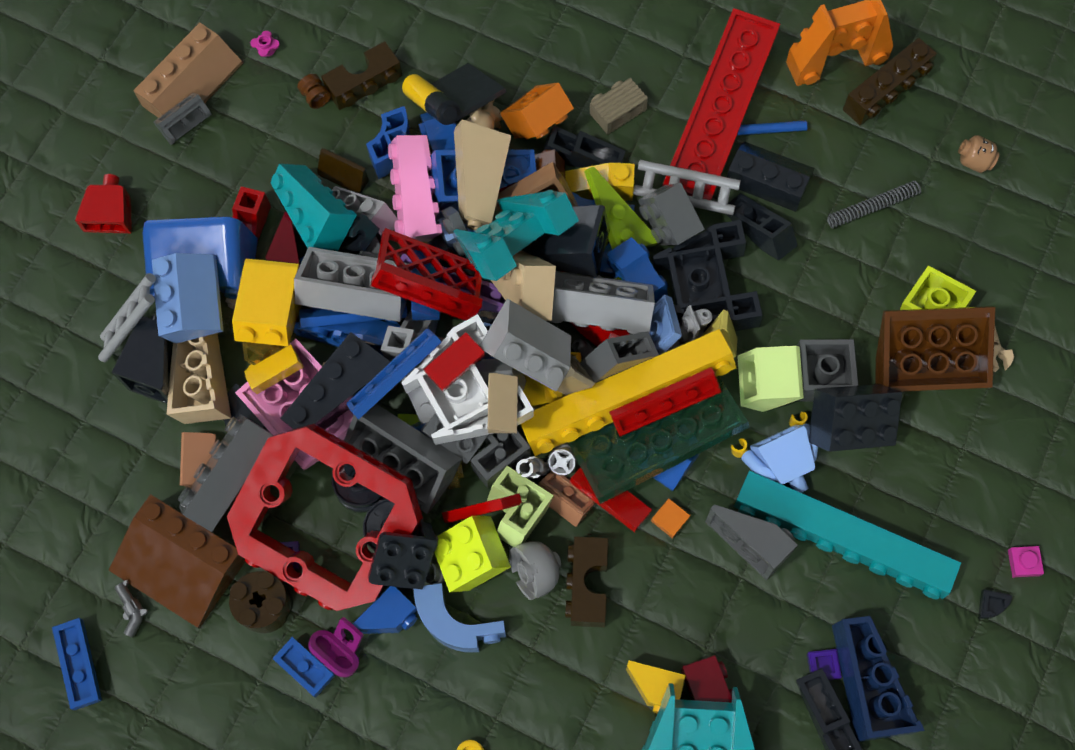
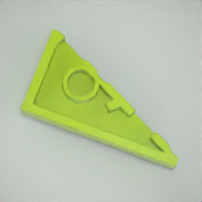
M590 167L585 170L584 173L595 204L605 206L610 229L608 239L612 250L631 237L638 244L642 243L646 248L658 244L651 230L597 169Z

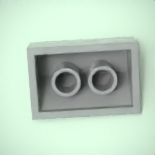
M506 299L481 342V349L510 367L557 391L570 369L571 336L513 301Z

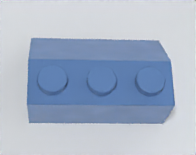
M174 253L153 259L152 269L153 275L156 277L154 292L158 336L177 344L223 332L216 256L211 254Z

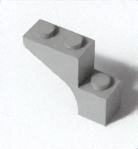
M410 310L400 327L388 326L381 347L382 354L386 359L392 361L424 330L429 328L435 334L439 320H413Z

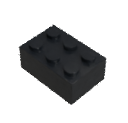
M882 384L815 389L809 443L829 452L895 446L902 392Z

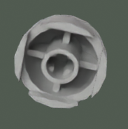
M532 541L519 544L510 549L509 561L512 573L518 572L521 580L516 583L524 596L529 600H533L551 592L558 583L561 560L558 554L552 552L543 543Z

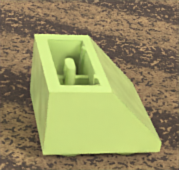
M799 346L760 347L737 355L740 404L742 407L766 412L804 398Z

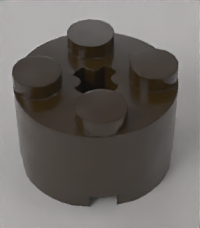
M266 571L251 572L241 577L230 588V611L233 617L247 629L262 634L271 633L281 628L287 621L286 619L293 606L292 596L288 588L273 574ZM264 598L265 600L262 601L263 606L259 608L257 606L259 599Z

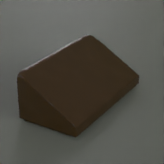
M325 148L320 150L318 175L352 192L361 194L369 181L366 169Z

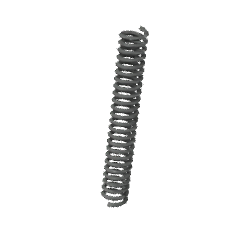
M916 181L901 185V187L898 186L890 191L883 192V194L876 195V197L873 196L861 203L858 202L854 206L851 205L850 207L843 208V210L836 211V213L829 214L828 224L834 229V226H841V224L848 223L852 219L856 220V218L859 219L863 215L866 216L871 212L874 213V210L884 209L885 206H891L892 203H899V201L906 200L910 196L913 197L914 195L921 194V187Z

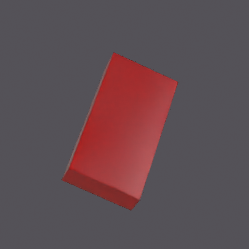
M465 332L423 370L444 392L485 356V352Z

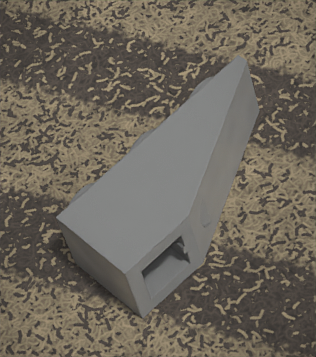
M337 186L332 189V195L336 199H341L346 204L345 208L347 210L363 212L380 228L376 238H382L385 228L392 231L395 229V221L398 218L385 202Z

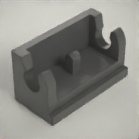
M191 93L153 123L168 143L172 145L176 140L212 115V113L198 94Z

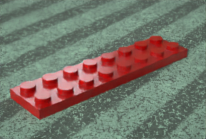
M733 8L670 166L718 176L722 175L778 33L780 23ZM670 176L665 177L663 186L669 185ZM680 178V183L687 195L693 196L695 181ZM705 184L702 199L712 200L717 186Z

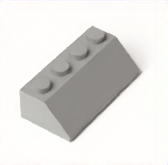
M308 247L294 278L295 304L400 322L407 299L370 286L378 258ZM385 260V263H388V264H391V265L397 267V265L394 263V261Z
M555 271L552 321L550 322L561 323L567 321L573 322L580 327L595 325L608 331L623 329L631 334L650 332L655 304L653 285Z

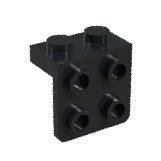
M420 522L416 535L382 532L379 535L369 570V582L374 585L423 590L426 577L430 573L433 553L438 545V536L434 534L431 523Z

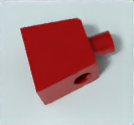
M105 174L102 185L87 186L75 219L83 232L131 234V198L126 189L119 185L118 176Z

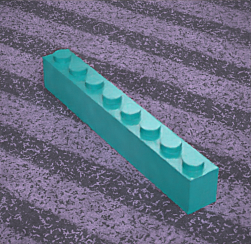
M750 470L734 504L739 513L751 517L755 516L776 524L779 528H785L798 540L805 541L808 539L817 543L816 546L823 551H835L842 554L844 560L853 564L860 562L869 566V570L881 576L887 574L894 577L896 582L902 586L919 588L923 590L922 593L932 599H943L950 594L961 562Z

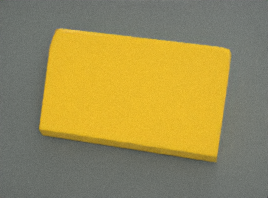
M290 344L245 370L244 373L252 391L259 394L304 368L295 349Z

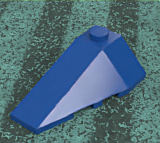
M435 150L430 156L432 167L429 171V176H432L435 182L434 193L438 202H458L455 150ZM508 150L500 188L517 183L536 172L534 150Z
M373 320L302 328L300 322H296L294 332L297 336L339 347L349 333L352 332L384 356L381 352V347L388 326L400 327V324L392 320H385V322Z

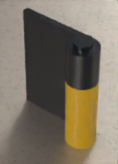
M469 63L432 84L417 74L409 75L402 84L405 96L443 125L457 122L506 93V89Z

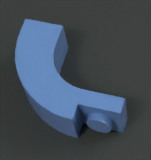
M442 583L425 585L423 590L414 589L416 608L423 624L429 633L443 645L457 651L473 653L479 652L478 641L483 640L484 644H493L500 642V638L506 637L504 621L466 625L453 619L446 609Z

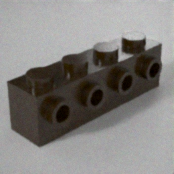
M920 38L916 39L850 92L843 111L859 126L867 120L873 119L887 104H892L899 94L904 90H909L920 77L926 76L933 69V61L937 53Z

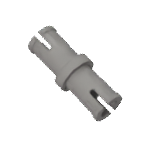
M529 457L517 463L516 471L518 474H522V477L536 479L546 475L550 467L548 461L544 462L546 459Z

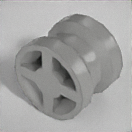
M568 443L553 448L548 459L550 469L557 475L571 473L577 461L576 449Z

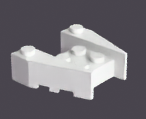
M478 314L453 327L442 343L401 382L406 394L421 386L444 428L431 434L435 445L493 434L488 433L487 429L488 387L475 364L444 392L423 370L465 332L480 346L488 331ZM520 385L518 386L517 426L534 417V409Z

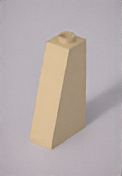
M461 120L454 130L459 215L463 223L467 225V228L476 230L483 225L490 224L493 220L511 135Z

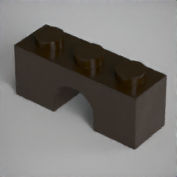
M385 41L364 52L368 68L363 73H349L342 64L321 76L324 87L330 92L331 99L339 110L354 105L359 99L374 94L379 88L388 83H393L403 76L399 60Z
M574 537V545H568V562H573V573H567L566 590H572V601H566L565 618H571V626L605 628L606 594L592 593L586 588L584 580L592 572H606L608 538Z

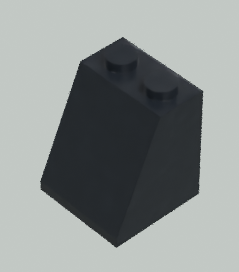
M602 205L573 206L579 221L559 236L544 233L531 244L530 254L555 265L558 271L597 278L610 232L606 209Z
M143 316L139 320L112 373L129 391L167 404L173 342L158 336L156 316H151V318Z

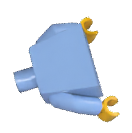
M801 412L799 415L801 421L796 420L794 415L791 414L789 420L791 427L751 445V450H747L746 440L740 438L739 443L744 448L737 450L731 444V452L735 457L741 458L752 472L782 485L788 482L791 489L802 493L808 489L803 475L815 469L814 462L817 459L818 446L809 443L810 425L806 424L808 416L806 412Z

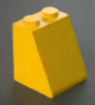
M245 259L232 319L235 341L279 346L289 345L299 310L302 306L295 304L294 278L299 269V264Z

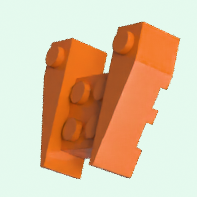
M864 0L827 11L824 4L820 5L812 17L814 22L810 28H804L800 33L802 38L800 42L793 43L786 63L796 86L810 85L820 80L827 56H836L846 50H858L865 66L884 63L889 59L893 49V41L888 14L882 1Z

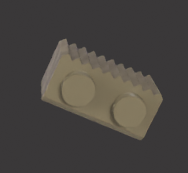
M632 78L624 82L618 81L607 93H599L593 97L590 103V115L605 133L609 135L615 129L647 110L648 98Z

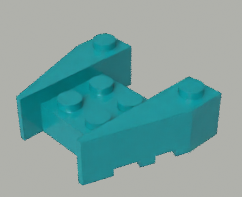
M548 190L540 193L499 198L497 203L502 212L495 216L496 220L477 228L475 232L455 229L453 232L467 258L473 263L481 277L497 281L517 266L512 256L544 233L559 236L577 223L579 219L565 192Z
M673 683L668 684L656 719L649 730V736L642 747V750H755L737 687H733L732 703L675 699Z

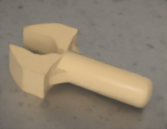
M995 327L993 371L996 372L999 369L996 356L1002 359L1006 371L1014 359L1012 349L1005 350L1001 347Z

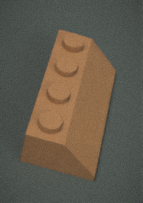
M199 23L133 91L142 107L159 118L191 93L198 94L202 101L206 103L243 63L218 34Z

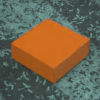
M668 499L653 516L651 522L673 539L688 521L690 515Z

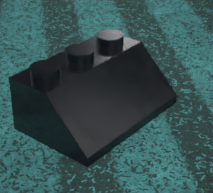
M744 141L731 163L727 178L741 180L739 190L796 212L815 168Z

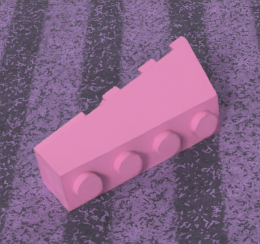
M397 135L388 146L389 159H393L390 179L391 184L395 185V195H393L392 203L393 209L397 210L398 218L395 221V232L421 242H429L442 233L441 224H436L435 221L439 208L438 202L432 201L435 189L434 179L432 176H428V171L432 167L427 135Z

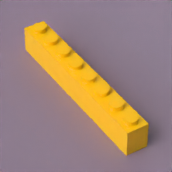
M720 329L599 381L591 388L572 393L534 410V417L521 424L522 429L535 456L550 452L557 446L566 442H573L582 435L598 431L603 426L612 423L610 411L712 367L716 377L726 375L736 368L733 353Z

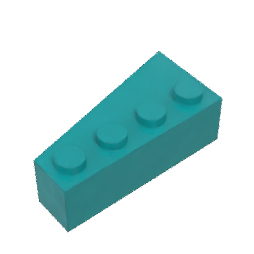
M279 164L275 174L272 176L271 185L307 248L314 247L338 251L357 214L353 210H347L345 208L346 204L341 199H336L332 195L333 191L329 187H324L321 184V180L306 165Z

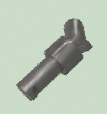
M125 580L116 585L114 589L124 604L123 610L125 612L123 618L125 620L130 619L124 634L134 638L143 616L149 611L143 609L138 599L133 598L127 588L129 582Z

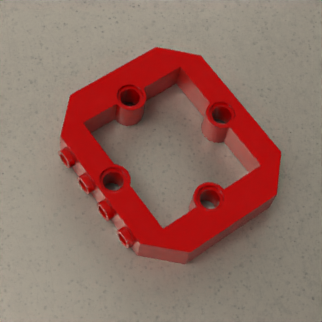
M315 424L282 432L267 439L227 515L238 555L245 558V562L248 565L266 570L276 576L281 582L285 581L292 585L297 593L303 596L309 595L318 600V604L321 607L335 611L374 602L385 587L383 585L371 584L368 580L374 553L369 551L367 543L374 542L377 545L379 535L382 532L413 535L423 518L412 479ZM299 450L333 468V478L339 485L351 487L359 483L395 503L382 529L367 533L357 543L356 555L363 563L352 584L316 564L312 555L308 552H295L257 530L269 508H275L291 497L293 491L292 484L286 478V475ZM345 464H350L354 467L355 477H350L345 473ZM271 485L279 489V498L271 494ZM293 562H297L302 566L303 573H298L294 570Z

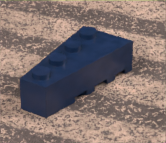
M871 616L842 619L832 625L857 741L910 735L925 731L921 721L917 720L911 708L913 705L909 696L905 695L898 678L900 677L895 667L891 666L886 655L887 650Z

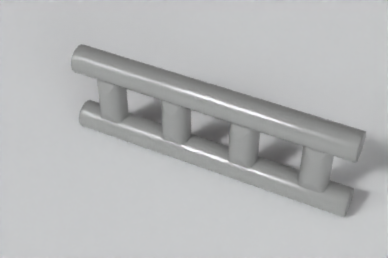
M639 160L638 170L645 171L643 186H634L633 195L644 197L657 190L653 188L655 173L670 176L669 185L680 183V178L695 181L693 196H688L693 207L729 215L734 214L735 205L728 204L730 190H739L741 180ZM705 184L721 187L718 202L702 199Z
M147 273L100 334L101 340L104 341V349L98 355L100 361L107 362L154 303L155 298L150 294V287L156 281V277L153 274Z

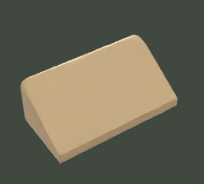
M489 373L488 433H517V376Z

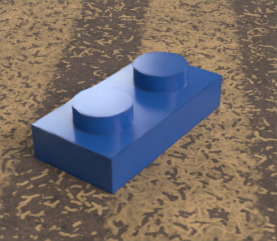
M293 637L272 658L315 698L335 677L329 669Z

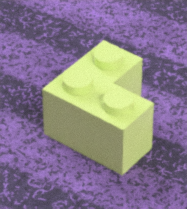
M506 466L493 483L487 501L520 493L522 503L502 510L506 514L500 521L497 530L499 538L514 548L519 544L525 543L547 512L554 495L526 477H522L521 474H518L509 466Z

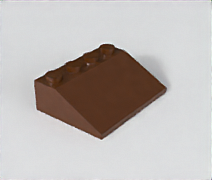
M995 307L883 311L876 353L875 384H882L898 391L992 388Z
M150 494L134 516L109 571L124 581L128 580L130 585L199 629L245 563V558L238 555L236 547Z

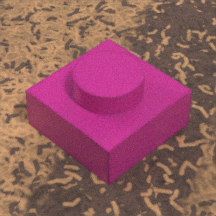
M1039 546L1013 547L1008 549L1012 578L1033 577L1044 574Z

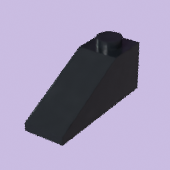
M741 193L728 203L735 205L733 215H726L732 221L741 220L743 232L768 255L779 261L798 246L791 222Z

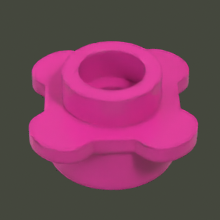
M263 31L258 38H254L250 42L251 47L256 48L261 57L273 55L280 45L279 41L272 37L270 31Z

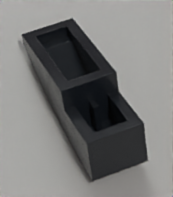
M555 125L549 132L542 150L555 149L565 160V164L578 168L604 163H622L625 150L580 131L575 135Z

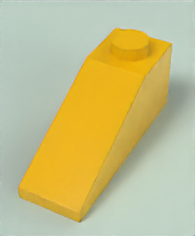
M604 163L565 171L566 182L571 192L578 194L582 198L594 199L584 171L590 167H595L623 200L632 201L635 164Z

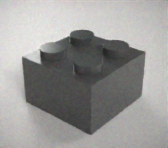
M681 183L664 185L638 200L641 205L639 210L643 218L649 221L653 228L651 233L656 242L661 245H679L705 230Z
M854 339L799 340L797 346L800 347L804 398L798 400V402H813L814 390L817 388L858 386Z

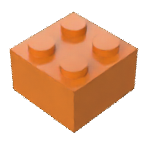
M558 82L535 86L503 110L500 115L514 138H525L527 140L536 137V139H539L549 132L548 128L554 123L557 125L568 118L567 113L573 110L574 107Z

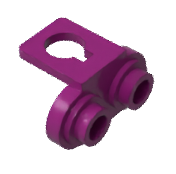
M343 617L339 620L334 634L326 630L314 632L309 640L308 647L310 652L339 677H350L358 668L359 660L356 651L364 635ZM344 628L352 633L354 640L348 642L345 639Z

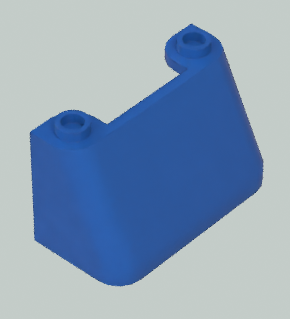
M231 217L148 220L144 222L142 234L146 274H153V259L174 253L215 255L219 291L224 293V296L227 298L237 299L245 259H255L258 238L240 220ZM153 283L150 287V294L155 298Z

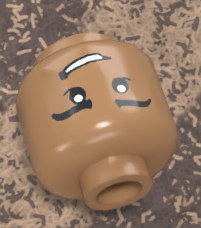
M978 135L971 137L969 140L965 139L958 150V153L961 154V164L979 173L991 170L999 158L997 145Z

